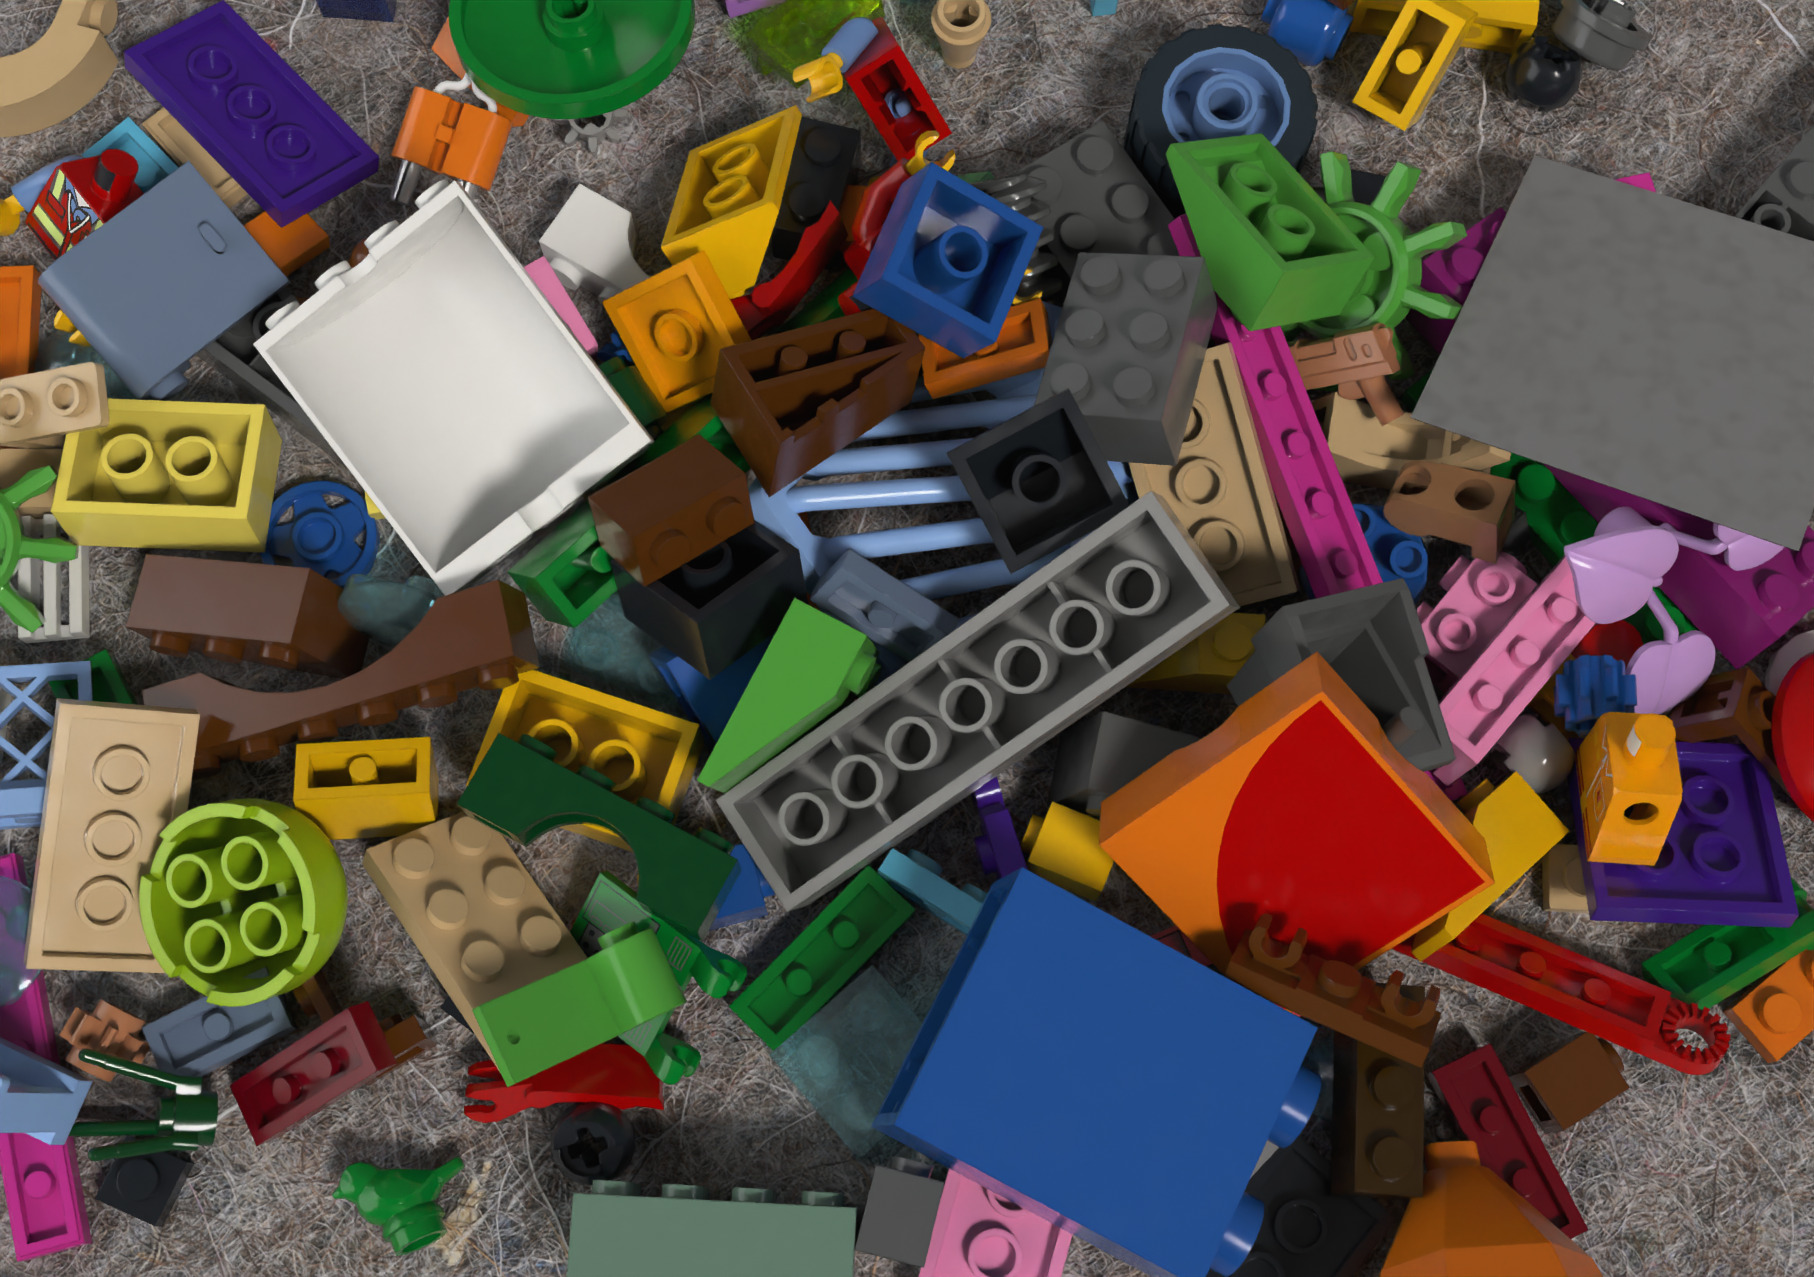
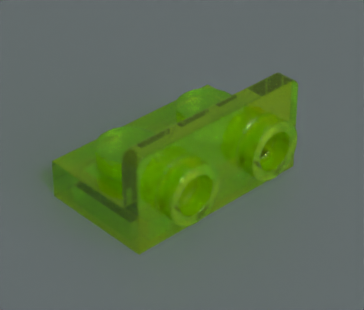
M786 0L772 13L761 17L754 28L746 34L755 68L764 76L775 70L792 86L798 89L809 79L807 78L795 83L793 80L794 69L797 66L822 57L821 53L824 47L847 21L857 17H865L871 21L884 17L882 0Z

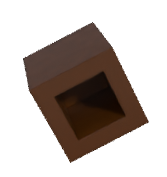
M1586 1031L1568 1037L1508 1076L1513 1087L1545 1134L1566 1130L1630 1088L1621 1075V1072L1624 1071V1065L1613 1046L1607 1040L1600 1037L1596 1038L1595 1035Z

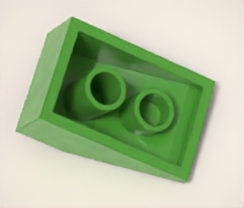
M1262 133L1170 144L1166 157L1200 255L1205 258L1214 291L1231 309L1234 318L1250 332L1340 315L1375 257Z
M794 598L697 781L722 793L728 792L849 706L856 697L860 698L874 688L881 674L882 666L875 663L880 652L869 637Z

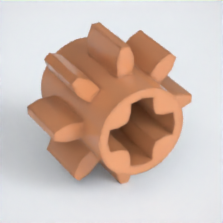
M101 998L92 1013L75 1007L59 1034L60 1037L68 1040V1043L73 1045L65 1060L93 1076L111 1082L116 1072L81 1061L78 1057L80 1050L88 1048L141 1064L150 1050L148 1042L138 1036L142 1030L141 1027L145 1025L146 1021Z

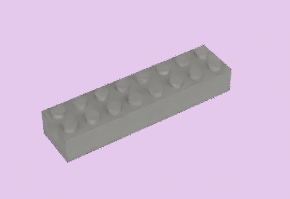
M1149 491L716 799V802L785 910L789 912L811 905L1239 609L1240 606L1165 498L1153 491Z

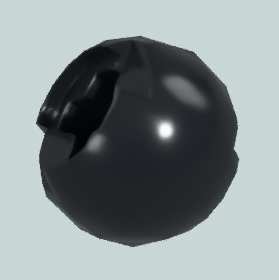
M1537 36L1522 42L1508 58L1504 75L1509 95L1515 101L1519 96L1532 104L1540 106L1539 112H1550L1565 106L1578 92L1583 72L1579 55L1575 51L1570 49L1569 52H1566L1555 45L1547 43L1549 37Z
M577 1102L566 1108L555 1121L550 1137L551 1157L560 1172L580 1185L590 1186L593 1184V1180L612 1181L620 1177L631 1164L636 1148L634 1127L624 1111L614 1105L599 1102ZM587 1127H589L593 1137L604 1136L607 1141V1145L599 1152V1157L596 1156L593 1148L582 1149L579 1144V1140L587 1133Z

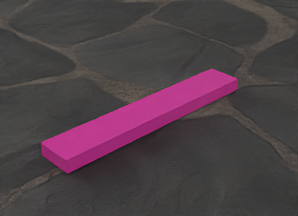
M16 853L0 856V1037L60 1065L43 969H26L23 961L31 905L23 856ZM0 1133V1166L17 1261L25 1262L91 1244L92 1239L73 1136L68 1137L64 1145H49L26 1133Z

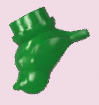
M460 1156L432 1170L381 1168L370 1162L358 1161L348 1165L343 1170L339 1185L332 1193L334 1199H345L355 1204L359 1214L368 1223L382 1227V1237L385 1242H391L396 1256L406 1255L436 1242L447 1233L442 1219L445 1212L436 1203V1200L443 1186L462 1171L465 1165Z

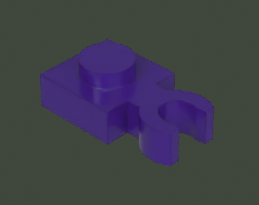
M994 777L970 795L978 813L983 834L973 838L979 863L984 875L995 873L997 880L1021 867L1027 870L1028 868L1008 808L1006 809L997 777Z

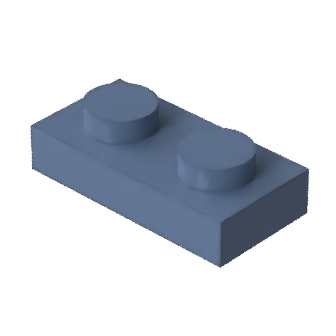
M848 549L817 581L809 599L854 629L866 634L870 639L908 663L953 632L959 622L957 617L851 549Z
M263 967L243 978L269 976V971L267 967ZM283 994L255 1004L237 1007L211 1004L206 1002L208 997L204 996L141 1027L159 1070L184 1076H204L298 1029Z

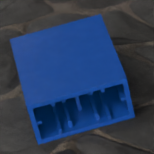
M1021 867L992 883L871 1127L1151 1277H1206L1209 1269L1228 1277L1246 1259L1262 1225L1265 1208L1264 1202L1246 1192L1245 1189L1266 1142L1269 1141L1280 1148L1288 1147L1302 1132L1316 1106L1321 1089V1076L1301 1064L1318 1027Z

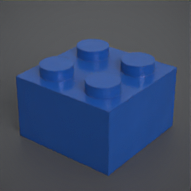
M930 162L901 184L852 297L958 356L965 358L996 342L1044 227L935 163Z

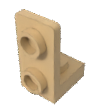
M86 362L0 379V446L25 449H58L64 447L65 434L103 428L109 425L104 366L100 363Z

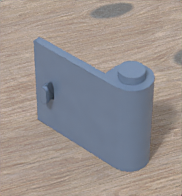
M187 161L60 256L38 278V284L137 400H150L153 398L154 400L168 401L189 383L183 374L190 367V359L290 283L190 161Z

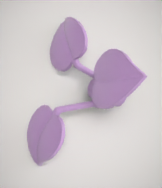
M1619 507L1609 512L1599 522L1594 537L1564 547L1565 557L1573 576L1576 601L1580 610L1587 618L1599 624L1614 623L1631 616L1647 603L1663 628L1664 640L1652 641L1642 645L1636 650L1626 667V675H1636L1637 706H1634L1635 713L1664 715L1672 711L1673 708L1691 698L1703 686L1710 676L1715 663V645L1711 639L1703 632L1697 630L1689 631L1679 636L1676 624L1653 591V587H1658L1662 584V576L1674 564L1678 555L1679 545L1710 555H1716L1724 551L1725 563L1736 571L1751 569L1765 563L1784 548L1783 546L1717 523H1713V532L1717 538L1705 540L1677 531L1668 523H1663L1660 526L1652 525L1633 508Z

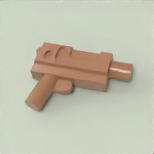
M1383 323L1338 331L1332 337L1312 341L1299 339L1287 342L1306 390L1338 384V393L1344 399L1356 400L1366 397L1381 426L1404 415L1401 406L1384 375L1393 374L1401 369L1396 358L1397 352L1392 342L1393 330L1390 327H1386Z

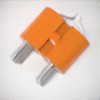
M465 73L461 81L447 80L441 82L433 91L417 86L414 87L391 153L393 158L402 161L390 194V199L393 202L403 206L410 205L422 169L458 181L473 201L477 189L490 192L513 126V121L497 114L496 101L479 89L467 73ZM472 82L474 94L477 98L486 102L488 110L468 103L457 102L451 97L442 95V93L446 90L460 91L466 89Z

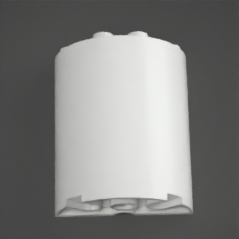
M445 179L429 187L416 199L415 204L419 210L402 224L394 220L371 234L364 243L369 249V254L357 266L352 268L347 261L334 265L315 281L319 291L302 305L298 301L291 302L270 316L265 322L270 331L253 343V345L446 596L462 591L489 574L512 552L517 555L568 518L588 500L589 496L596 493L626 465L646 453L655 441L458 181H453L450 184Z

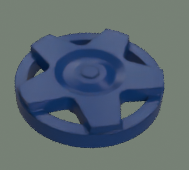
M331 481L303 483L284 492L272 503L265 553L260 552L264 564L277 565L274 556L292 559V567L311 568L325 578L331 572L340 573L343 576L331 582L344 590H348L359 581L361 582L373 567L380 543L378 523L375 518H371L368 515L365 500L351 488ZM322 495L338 496L349 501V503L336 509H331ZM294 504V521L290 524L276 527L280 517ZM366 528V544L364 551H362L355 543V540Z

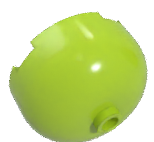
M244 798L207 804L191 809L173 820L160 833L159 836L163 838V841L156 852L150 874L141 876L139 906L143 930L150 949L159 965L170 978L179 976L193 989L207 996L206 1002L237 1007L255 1004L287 993L305 983L325 965L337 947L344 930L348 910V889L345 872L334 846L313 821L284 804L265 799ZM263 967L268 968L269 976L243 978Z

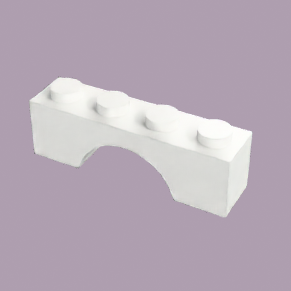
M579 183L541 237L539 243L543 255L562 285L572 290H577L579 286H582L599 296L598 301L604 307L602 304L604 300L649 278V276L639 267L634 259L637 235L631 212ZM755 283V285L752 286V287H751L744 295H742V296L752 294L753 289H754L755 287H757L758 285ZM790 316L780 327L772 328L762 337L774 335L790 320Z

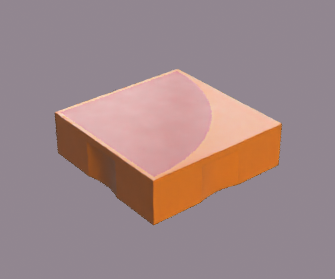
M1318 651L1239 705L1234 713L1212 733L1195 743L1173 751L1101 802L1099 846L1223 974H1225L1246 928L1252 931L1257 920L1264 913L1273 916L1268 929L1270 939L1283 945H1288L1292 942L1298 928H1302L1307 931V943L1302 953L1309 956L1314 954L1328 961H1341L1359 970L1495 884L1485 838L1425 772L1407 761L1395 749L1381 728L1377 717Z

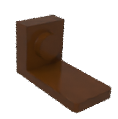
M1749 667L1710 675L1703 686L1691 698L1672 709L1670 719L1673 721L1676 731V742L1697 743L1737 735L1788 796H1790L1778 770L1772 743V713L1776 696L1771 691H1768Z
M321 969L305 983L293 989L301 1008L311 1021L320 1017L324 1024L343 1011ZM399 1013L379 1022L397 1064L368 1081L365 1085H371L439 1044L425 1020L416 1015L405 1019L403 1014Z

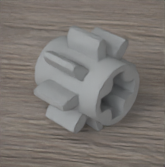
M620 108L601 114L604 124L599 128L592 123L587 124L584 128L579 127L581 118L553 119V121L560 125L570 124L571 130L567 133L564 140L567 147L575 145L581 139L588 142L592 156H596L599 150L598 142L608 138L613 143L620 144L621 137L613 128L614 122L629 118L628 109Z

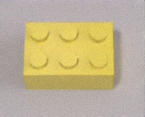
M107 398L110 419L107 427L66 434L51 513L73 543L80 546L265 553L282 439L265 404Z

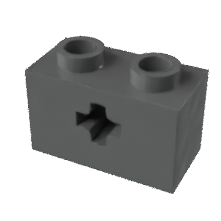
M897 1156L892 1157L890 1168L875 1166L855 1247L856 1251L924 1268L944 1182L930 1179L933 1166Z

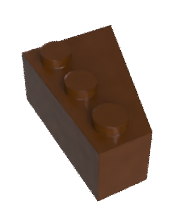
M870 309L720 348L711 405L768 497H771L912 401L925 346L912 329L876 309Z
M146 554L126 627L150 639L149 648L151 650L173 657L185 658L188 657L189 651L229 663L247 661L344 679L362 670L376 609L311 568Z

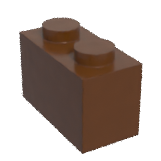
M697 435L588 497L600 546L644 587L755 523L745 472L701 435Z

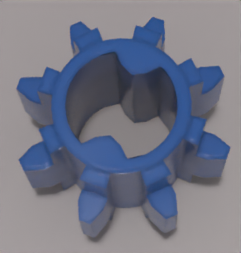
M1604 654L1602 656L1582 655L1573 661H1566L1563 674L1556 675V686H1554L1555 716L1565 717V729L1568 732L1574 731L1579 736H1587L1603 713H1635L1634 706H1637L1636 675H1626L1623 660L1617 661L1613 659V656Z

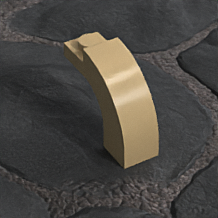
M62 0L51 26L36 43L18 53L0 57V137L26 135L56 125L82 109L104 87L119 61L104 38L105 35H109L113 31L117 21L118 3L116 0Z
M1333 392L1311 402L1341 479L1344 482L1392 489L1401 467L1405 463L1414 460L1440 465L1444 463L1490 474L1492 466L1510 461L1511 452L1410 418L1412 413L1404 412V415L1381 426L1369 404L1359 400L1344 399L1338 392Z

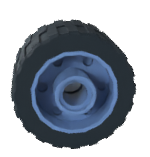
M1214 24L1197 30L1193 28L1182 32L1174 40H1168L1161 45L1154 57L1149 58L1142 68L1140 81L1136 83L1124 137V150L1175 219L1179 215L1186 214L1166 157V152L1172 143L1262 133L1300 174L1318 120H1316V112L1318 110L1317 94L1313 92L1312 80L1307 70L1303 69L1297 61L1298 58L1288 48L1285 49L1278 44L1277 40L1265 33L1262 35L1251 31V28L1239 25L1229 27L1222 24Z

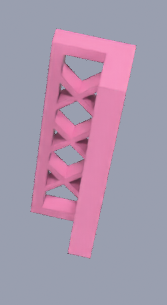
M1565 555L1438 702L1456 757L1449 765L1436 768L1433 772L1446 786L1475 767L1594 626L1595 622L1587 618L1578 606L1573 576Z

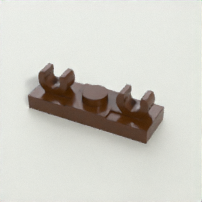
M1264 913L1259 917L1252 931L1246 928L1228 964L1224 977L1274 1004L1422 1068L1441 1013L1436 1011L1440 999V988L1431 985L1425 999L1415 1002L1400 994L1399 990L1404 978V972L1394 971L1389 976L1385 988L1376 985V981L1360 975L1355 968L1344 962L1328 961L1314 954L1309 956L1302 953L1307 943V931L1302 928H1298L1292 942L1288 945H1283L1270 939L1268 929L1272 922V915Z

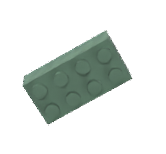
M593 1180L592 1194L573 1193L566 1277H854L858 1210L857 1208L844 1207L845 1196L843 1193L802 1191L801 1205L776 1204L777 1192L771 1189L732 1188L731 1201L709 1200V1188H704V1186L662 1184L661 1198L641 1197L642 1185L635 1184L634 1182Z

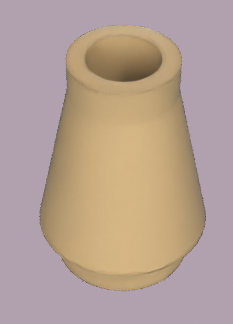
M938 0L933 7L931 23L942 49V58L948 66L962 69L970 66L975 61L977 50L991 25V12L984 0Z

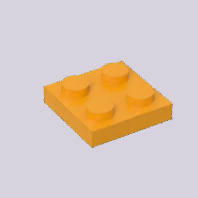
M704 250L602 302L638 371L667 413L713 392L720 348L751 341Z

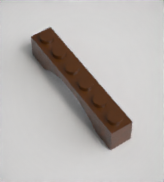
M498 579L437 598L420 623L389 653L362 671L327 686L292 693L255 692L199 672L142 690L144 705L196 709L198 711L200 721L192 779H200L220 773L222 771L221 764L236 759L253 762L273 758L280 754L279 746L299 741L302 744L322 743L335 739L339 736V728L355 723L361 726H376L392 722L398 718V710L418 705L421 708H436L449 705L458 700V692L479 686L483 690H495L514 685L519 681L518 674L540 668L525 593Z

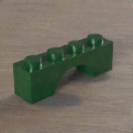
M498 733L457 805L470 818L525 847H528L545 833L567 825L588 824L613 832L622 838L634 852L639 875L637 902L642 909L703 942L742 871L738 859L730 856L734 846L707 829L699 827L693 836L672 825L671 822L675 815L662 805L646 797L639 796L634 805L613 794L612 791L616 783L590 767L580 765L576 773L553 762L558 754L555 750L529 735L522 734L518 742H515Z

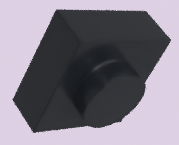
M127 1135L124 1142L140 1139ZM168 1151L121 1159L115 1158L95 1199L153 1226L163 1227L194 1163Z

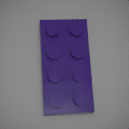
M224 0L124 51L125 68L281 228L378 172L379 156Z

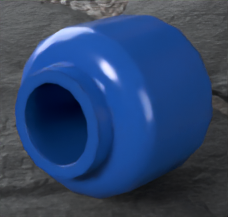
M1268 0L1261 16V21L1270 25L1267 35L1276 39V42L1285 49L1288 48L1298 58V62L1312 67L1321 63L1324 58L1331 61L1335 59L1350 30L1354 17L1347 14L1348 7L1342 11L1328 0Z

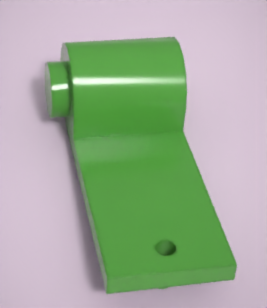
M635 921L623 925L599 937L598 942L602 951L588 959L472 1009L507 1088L687 1003L653 928L639 932Z

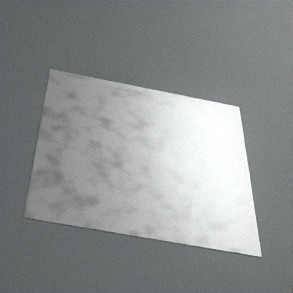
M1534 155L1410 418L1799 551L1814 509V241Z

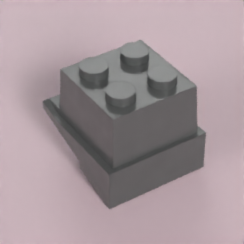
M1403 578L1282 606L1252 637L1251 642L1255 652L1227 685L1234 701L1239 706L1318 651L1377 717L1388 740L1407 761L1419 770L1426 772L1449 765L1456 759L1424 657L1430 651L1410 589Z

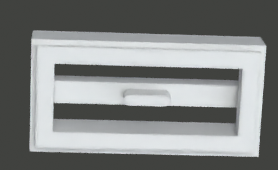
M43 514V519L21 516L24 534L27 536L40 538V535H43V538L60 537V533H66L53 514ZM79 545L78 558L69 561V625H61V562L51 563L43 560L44 619L46 622L44 627H39L33 633L18 625V638L26 644L90 638L89 546ZM23 558L18 568V592L35 603L39 611L40 559Z

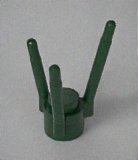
M88 1048L80 1050L78 1057L83 1062L174 1090L172 1096H159L156 1119L75 1122L68 1137L155 1135L153 1138L94 1147L87 1153L89 1160L96 1162L115 1158L121 1159L171 1150L197 1151L198 1146L213 1145L218 1117L217 1091H201L202 1076L176 1075Z

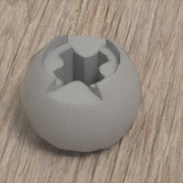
M1540 714L1519 715L1490 749L1493 759L1507 777L1517 771L1536 793H1545L1561 785L1571 773L1575 761V752L1570 743L1553 723L1546 727L1540 718Z

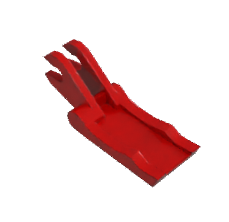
M831 200L819 221L805 229L796 253L773 280L759 284L753 289L752 294L731 299L751 340L759 339L772 328L782 325L848 237L840 213Z
M602 1043L508 1088L492 1060L479 1061L468 1067V1075L497 1080L467 1084L465 1097L493 1101L495 1103L490 1106L482 1104L464 1106V1114L482 1123L498 1122L529 1107L545 1108L554 1103L599 1102L614 1105L622 1110L636 1106L664 1110V1098L662 1096L663 1081L654 1074L645 1057L630 1045Z

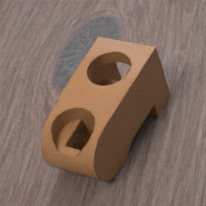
M1409 461L1401 467L1384 505L1383 512L1389 523L1402 532L1415 536L1433 535L1471 546V557L1496 564L1515 520V480L1444 463L1440 465L1427 461Z

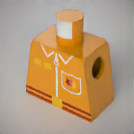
M1603 713L1577 749L1575 761L1587 861L1648 866L1656 864L1682 801L1683 792L1675 742L1676 731L1673 721L1667 716L1652 713ZM1633 805V811L1629 818L1624 816V811Z

